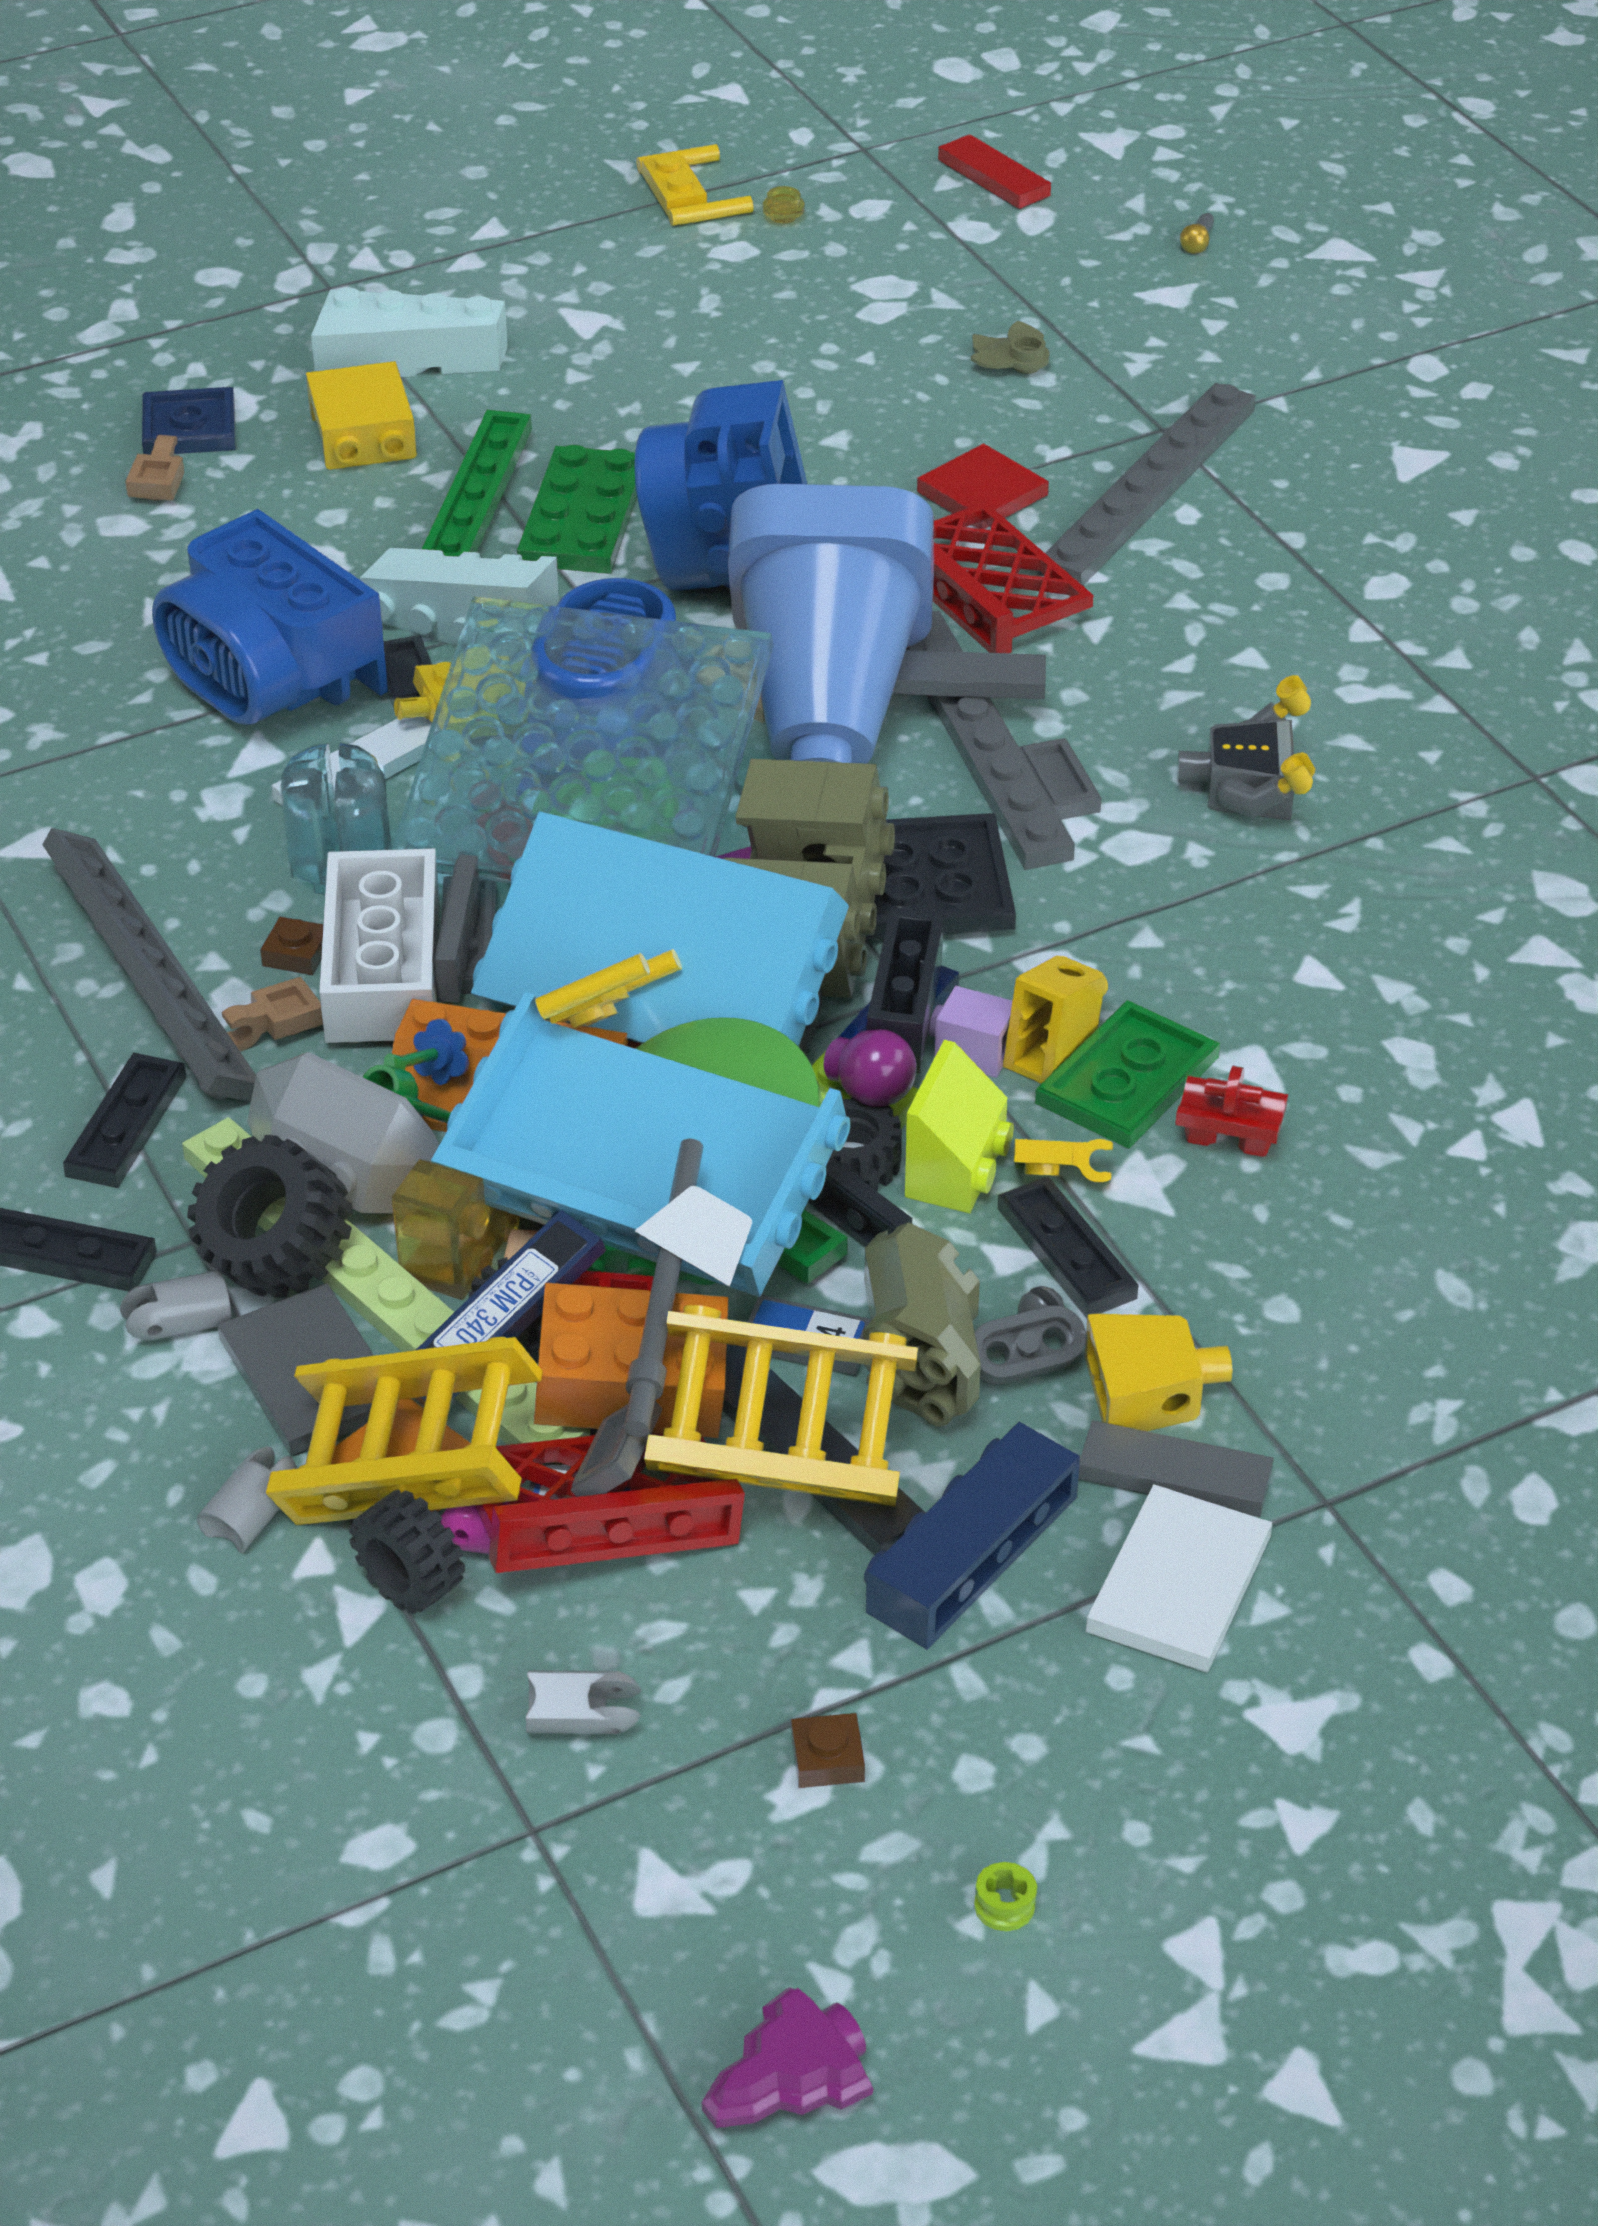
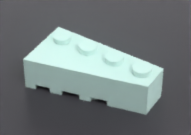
M350 287L338 290L330 289L311 334L314 371L396 361L401 377L417 376L418 373H422L430 367H438L441 374L500 371L508 347L505 301L490 300L483 296L455 298L446 297L439 293L411 295L402 294L395 290L366 292Z
M389 548L360 577L362 582L379 593L382 624L494 658H509L511 663L531 669L533 644L559 602L557 558L541 556L537 561L522 560L521 555L504 554L500 559L481 558L480 553L463 552L459 557L445 556L440 550Z

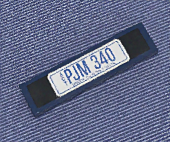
M560 1210L416 1350L482 1342L493 1337L517 1338L543 1313L545 1283L571 1285L607 1250L602 1239L563 1210ZM461 1392L453 1393L452 1400ZM427 1396L413 1399L424 1407Z

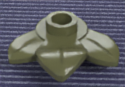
M1016 321L1010 327L1007 338H994L979 334L972 335L975 354L971 356V361L981 367L990 369L1012 367L1019 373L1031 374L1049 363L1050 352L1046 348L1044 335L1036 328L1024 322Z

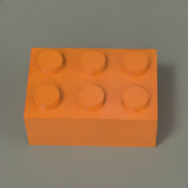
M545 1283L538 1363L543 1373L541 1382H537L534 1424L599 1429L604 1418L629 1403L630 1395L626 1391V1381L631 1362L638 1358L651 1291ZM685 1293L675 1294L673 1312L683 1313L684 1306L700 1305L721 1311L720 1319L728 1320V1297ZM669 1333L662 1361L667 1370L663 1394L655 1400L663 1408L652 1433L664 1434L665 1428H671L685 1338L669 1336ZM710 1342L696 1427V1432L702 1434L701 1437L719 1438L725 1393L727 1344Z

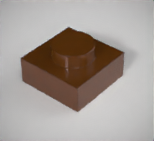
M280 916L260 949L262 966L313 976L322 960L324 924Z
M857 1713L791 1719V1739L798 1788L865 1782V1762Z

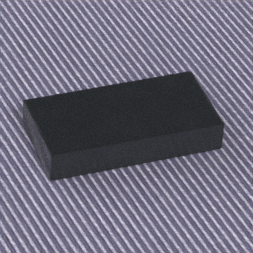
M421 635L384 641L387 693L394 709L396 698L421 697L413 684L415 666L432 665Z

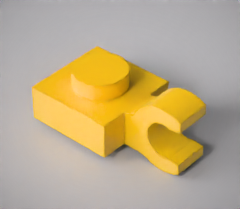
M1015 1139L1013 1162L1025 1163V1174L1059 1176L1060 1164L1074 1165L1088 1180L1107 1182L1111 1180L1112 1173L1093 1170L1090 1166L1089 1158L1095 1150H1113V1143L1105 1139H1095L1089 1142Z

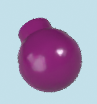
M884 1029L863 1031L851 1039L836 1038L828 1046L823 1062L825 1075L830 1081L841 1083L851 1098L869 1107H886L903 1099L913 1086L917 1071L916 1059L909 1044L898 1034Z

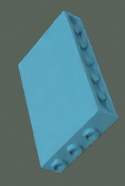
M539 811L523 855L517 859L512 868L511 887L505 903L494 916L492 937L485 956L479 960L474 969L471 994L492 1010L501 1012L503 1005L516 1008L524 992L534 994L537 998L636 954L642 953L645 959L648 960L674 949L680 959L681 970L628 992V998L614 1004L617 1014L587 1027L627 1033V1040L643 1044L655 1035L687 1022L719 1017L740 1018L772 1027L786 1035L799 1047L806 1025H810L814 1021L818 1012V991L825 973L832 970L838 954V944L836 941L849 905L831 887Z
M524 992L515 1010H511L505 1015L500 1026L499 1039L489 1057H483L478 1063L474 1073L473 1086L463 1104H457L452 1110L447 1124V1132L431 1159L442 1189L544 1225L560 1210H563L599 1236L604 1245L657 1262L660 1246L635 1232V1230L668 1205L680 1143L684 1139H696L704 1147L696 1186L745 1213L752 1220V1225L730 1287L760 1297L784 1248H792L799 1236L802 1224L801 1214L809 1198L815 1200L823 1188L826 1178L825 1166L833 1150L840 1151L847 1140L850 1130V1118L846 1117L841 1091L829 1088L819 1108L562 1025L551 1024V1022L544 1020L540 1015L535 1002L536 996ZM682 1259L681 1271L728 1286Z

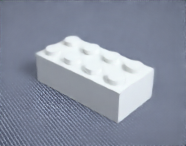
M435 849L328 852L320 976V1002L325 1043L394 1041L396 1031L412 999L437 1002L434 958L439 939L440 897Z

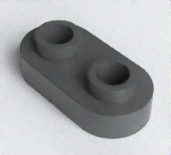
M1054 1305L982 1324L975 1331L981 1363L980 1380L993 1385H1002L1070 1366L1080 1355L1086 1343V1330L1082 1320L1070 1309ZM1046 1334L1056 1336L1061 1343V1348H1048L1044 1344L1042 1336ZM993 1348L1001 1351L1005 1357V1362L1002 1364L991 1362L987 1357L986 1350Z

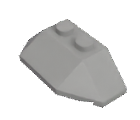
M310 1052L295 1056L274 1066H269L256 1073L247 1120L252 1135L261 1142L265 1135H276L283 1141L289 1139L300 1145L337 1174L336 1178L344 1183L348 1191L344 1198L352 1203V1209L361 1213L441 1214L446 1210L450 1192L442 1189L431 1162L440 1144L431 1128L407 1098Z

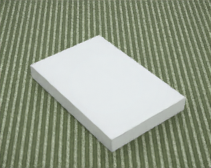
M1153 1484L1087 1617L1086 1632L1208 1673L1269 1542L1272 1522Z

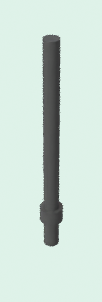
M684 1139L680 1143L668 1204L689 1187L697 1185L704 1147L696 1139ZM661 1246L659 1248L638 1358L631 1362L626 1381V1391L630 1395L624 1430L629 1435L635 1437H643L649 1433L654 1403L663 1394L667 1374L666 1367L662 1364L668 1335L667 1317L668 1311L673 1310L682 1259Z

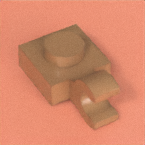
M158 435L151 455L137 454L125 481L128 497L147 498L155 501L174 500L185 473L183 457L174 455V449L178 441L177 436Z
M301 976L252 991L251 1004L233 1005L222 1011V1017L231 1029L238 1028L227 1033L239 1051L252 1047L266 1031L270 1033L274 1040L323 1025L321 1002Z

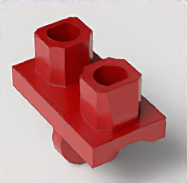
M1233 1065L1231 1067L1228 1081L1209 1077L1204 1079L1188 1076L1182 1100L1176 1112L1175 1125L1185 1128L1188 1143L1209 1146L1216 1143L1220 1133L1239 1137L1238 1148L1244 1154L1264 1157L1267 1155L1271 1143L1277 1144L1287 1108L1288 1094L1263 1090V1087L1243 1084L1245 1069L1240 1066Z

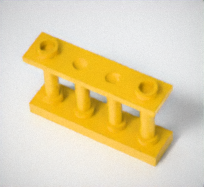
M700 1305L684 1306L683 1313L668 1311L667 1328L669 1336L685 1338L671 1428H665L663 1436L648 1434L644 1458L648 1470L715 1480L737 1478L739 1483L889 1506L896 1505L900 1472L888 1470L889 1462L883 1459L896 1369L915 1372L917 1347L906 1346V1338L890 1333L874 1332L870 1333L869 1340L720 1319L721 1311ZM710 1342L747 1347L733 1437L726 1438L725 1446L701 1442L702 1434L696 1432ZM772 1351L809 1356L796 1446L789 1447L788 1455L763 1451L764 1443L758 1441ZM834 1360L871 1365L858 1456H851L850 1464L825 1461L826 1452L820 1450Z
M493 1337L482 1342L345 1360L328 1359L323 1363L296 1366L294 1377L319 1403L306 1463L297 1469L272 1471L266 1494L295 1525L356 1519L372 1505L395 1490H400L401 1493L405 1490L413 1493L415 1500L421 1497L428 1502L429 1510L516 1501L522 1478L496 1449L508 1386L541 1382L543 1371L516 1337ZM482 1389L471 1444L463 1449L441 1451L453 1393ZM427 1396L415 1451L405 1456L385 1458L398 1400ZM372 1403L360 1458L355 1459L353 1462L331 1464L344 1407Z

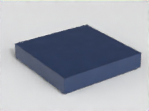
M217 387L143 393V454L151 455L158 435L177 436L178 441L174 454L236 450L234 388Z

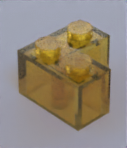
M423 1159L417 1161L392 1195L398 1264L428 1290L462 1301L471 1290V1283L474 1277L482 1279L481 1270L487 1265H492L493 1257L504 1242H508L511 1231L518 1229L520 1216L485 1205L483 1178Z

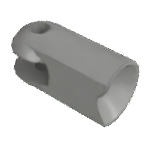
M217 1270L137 1286L126 1294L120 1306L121 1315L127 1320L126 1328L128 1333L144 1341H153L218 1327L217 1324L231 1320V1307L226 1283L222 1273Z
M266 1446L252 1451L197 1515V1523L200 1530L209 1538H227L235 1544L240 1553L245 1552L280 1509L266 1494L270 1473L272 1471L297 1469L293 1458L285 1456L274 1465L275 1454L272 1447Z
M528 1670L527 1672L529 1679V1711L526 1714L527 1733L619 1734L634 1727L641 1717V1714L634 1709L615 1706L606 1707V1699L633 1697L642 1691L635 1679L623 1672Z

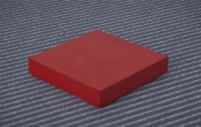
M985 443L917 478V492L951 513L987 502L1004 518L1048 495L1049 490L1048 480ZM983 521L973 524L978 529L989 527Z

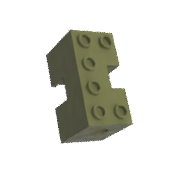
M751 759L735 816L737 825L747 827L752 849L750 859L724 858V860L831 887L849 905L836 941L838 944L837 959L832 970L825 973L819 989H822V996L852 998L856 977H863L866 972L867 947L864 944L866 935H874L876 928L877 911L874 903L875 895H883L885 889L886 868L883 863L884 856L892 855L894 850V824L886 823L889 807L888 788L880 786L877 764Z

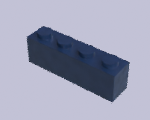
M1020 1421L1002 1439H993L984 1449L980 1460L964 1476H955L947 1485L942 1497L926 1513L919 1512L912 1518L906 1527L904 1535L887 1551L880 1550L871 1559L864 1574V1582L866 1583V1613L928 1650L1077 1498L1080 1456Z

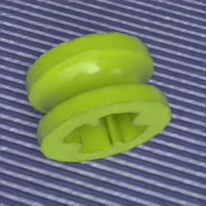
M999 1862L987 1866L977 1876L974 1909L977 1917L984 1925L994 1930L1012 1931L1020 1929L1029 1923L1035 1911L1037 1883L1035 1877L1028 1869L1016 1863ZM999 1889H1010V1894L1015 1901H1001V1896L996 1891Z

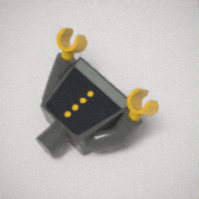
M1291 675L1278 684L1276 694L1281 701L1276 705L1270 702L1250 719L1240 723L1215 724L1212 726L1209 733L1208 752L1179 751L1177 780L1207 782L1208 807L1212 810L1237 813L1248 818L1265 817L1291 820L1294 793L1301 795L1311 789L1313 784L1312 776L1316 770L1306 753L1294 754L1292 720H1286L1285 718L1288 713L1292 716H1301L1310 709L1311 699L1306 692L1307 688L1298 675Z

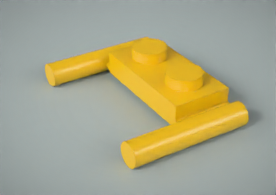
M717 144L636 158L639 174L643 175L663 210L668 215L671 226L753 212V201L750 195L707 203V193L690 166L719 161L720 151Z
M674 949L648 960L645 959L642 953H639L535 999L536 1006L542 1018H549L551 1024L570 1021L573 1029L585 1024L589 1026L617 1014L614 1004L628 998V992L682 969V965Z

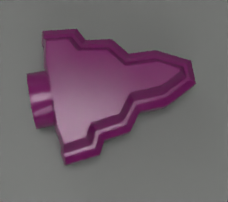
M788 1987L762 2007L763 2022L744 2036L743 2057L720 2071L702 2100L701 2106L704 2114L716 2128L756 2123L779 2109L803 2115L825 2104H829L842 2110L872 2095L874 2091L859 2060V2057L864 2055L867 2049L863 2033L852 2014L842 2004L836 2002L821 2010L799 1988L794 1990Z

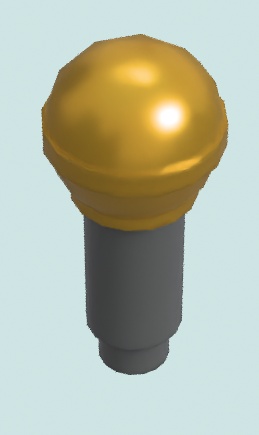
M1205 213L1199 216L1195 224L1188 225L1181 232L1180 243L1187 253H1201L1209 245L1210 237L1208 233L1214 225L1212 214Z

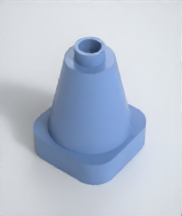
M767 484L751 488L740 494L732 505L728 571L733 622L737 630L750 639L771 752L776 760L867 764L872 758L906 648L923 640L931 630L934 582L933 511L930 505L920 496L895 487Z

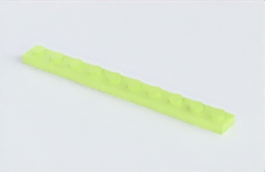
M227 1117L183 1142L184 1159L206 1178L208 1174L203 1170L211 1161L217 1164L223 1159L221 1151L230 1145L238 1150L242 1146V1139L251 1136L231 1118ZM286 1196L274 1201L261 1215L257 1224L266 1232L273 1227L281 1216ZM345 1219V1222L352 1227L350 1238L341 1240L339 1248L344 1253L338 1262L332 1259L325 1268L329 1273L321 1281L325 1284L328 1283L338 1296L402 1352L416 1350L454 1311L349 1220ZM537 1383L508 1386L498 1435L507 1445L590 1436L589 1428L534 1424ZM482 1389L463 1391L455 1397L475 1417ZM552 1462V1463H545V1464H553V1465H560V1466H561L563 1463H560V1462Z

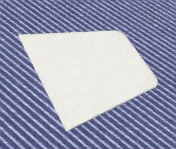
M691 1186L637 1228L635 1232L730 1287L752 1225V1220L745 1213L702 1188Z

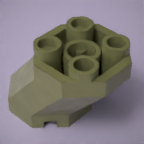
M908 1222L898 1226L889 1235L888 1230L877 1234L865 1247L864 1283L871 1322L863 1330V1340H869L870 1333H890L906 1338V1346L918 1348L915 1372L896 1369L891 1402L925 1418L929 1423L941 1427L947 1425L953 1417L967 1413L979 1399L981 1363L972 1321L978 1316L980 1281L970 1268L964 1275L953 1262L960 1254L949 1240ZM863 1364L866 1367V1369L870 1372L871 1365ZM870 1374L867 1376L866 1379L867 1386L869 1384Z

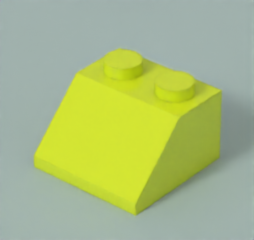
M944 1040L907 1112L905 1197L970 1214L980 1192L988 1194L992 1187L996 1173V1158L998 1155H1007L1013 1138L1014 1124L1006 1122L1008 1098L966 1053L952 1041Z

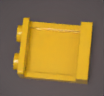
M396 361L306 373L310 415L312 421H317L323 444L324 462L327 469L332 470L413 459L416 457L414 418Z

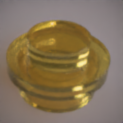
M778 186L770 189L767 192V198L763 201L764 214L777 223H791L803 215L805 211V202L801 198L799 190L789 186Z

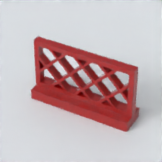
M987 502L934 520V539L952 541L950 545L934 543L933 602L989 653H1011L1012 638L1093 607L1094 595ZM983 521L991 529L969 528L967 526ZM961 541L985 544L984 549L962 547L959 545ZM994 545L1011 547L1017 550V553L994 551L992 549ZM956 561L978 563L977 569L961 567ZM987 565L1012 568L1010 573L985 570ZM1020 569L1041 571L1044 577L1019 574ZM982 584L1005 587L1004 592L988 591ZM1014 588L1039 591L1037 597L1012 594ZM1047 593L1068 595L1069 598L1060 600L1046 598ZM1009 608L1033 612L1014 618L1013 612Z
M651 1433V1435L663 1436V1434ZM595 1435L496 1446L500 1454L522 1478L520 1486L526 1480L550 1489L543 1496L520 1487L518 1499L516 1501H507L510 1505H503L504 1502L475 1505L490 1538L489 1560L495 1573H504L739 1544L745 1492L737 1478L715 1480L663 1472L670 1475L663 1482L642 1474L641 1471L646 1467L644 1459L645 1446L630 1479L605 1494L576 1497L571 1491L572 1483ZM701 1437V1442L706 1443L704 1438ZM560 1462L571 1466V1468L564 1474L542 1464ZM685 1481H687V1482H690V1483H692V1484H683V1483H684ZM625 1488L631 1489V1491H623V1490H624ZM565 1495L571 1496V1498H563V1497H564Z

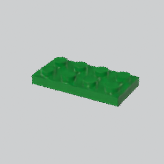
M555 445L518 545L517 555H521L522 560L537 561L541 556L556 557L557 569L611 574L637 499L634 470L635 452L620 448L602 450L584 448L580 445Z

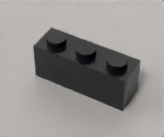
M890 908L867 1015L866 1031L884 1029L901 1036L911 1047L916 1059V1073L920 1074L942 965L945 915Z

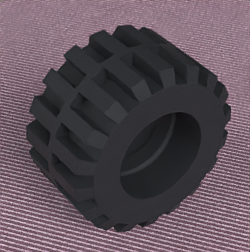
M265 1135L262 1142L252 1136L242 1139V1146L238 1150L230 1145L221 1151L223 1159L217 1164L211 1161L203 1170L208 1174L203 1183L196 1182L191 1193L197 1197L196 1204L188 1206L187 1218L195 1223L188 1231L191 1241L199 1246L196 1250L197 1253L211 1267L242 1288H246L251 1293L262 1297L266 1293H269L274 1298L287 1297L289 1288L297 1293H301L309 1289V1280L313 1277L321 1281L329 1273L325 1268L332 1259L338 1262L344 1253L339 1248L341 1240L349 1239L352 1227L345 1222V1219L353 1215L352 1203L344 1198L348 1194L344 1183L336 1178L337 1174L300 1145L289 1139L283 1141L276 1135ZM286 1196L283 1212L277 1222L267 1232L255 1237L257 1223L263 1212L274 1201Z

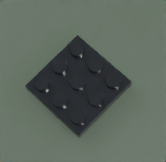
M995 813L886 819V823L894 824V850L892 855L884 856L883 863L886 868L885 889L883 895H875L874 903L877 911L876 928L874 935H866L865 939L884 938L890 908L945 915L944 934L1015 930L1016 911Z

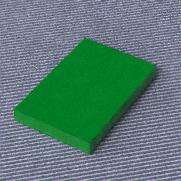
M1126 1000L1036 1088L1035 1104L1130 1149L1183 1095L1187 1077H1200L1219 1058L1220 1043Z

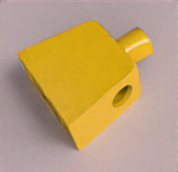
M1056 955L1018 976L1014 987L1003 1067L1039 1083L1046 1080L1098 1029L1103 996L1108 990V982L1103 973L1065 956Z
M1135 1314L1087 1315L1085 1360L1100 1417L1104 1423L1142 1431H1151L1193 1421L1200 1415L1203 1384L1230 1382L1232 1380V1360L1228 1346L1195 1348L1188 1322L1181 1316Z

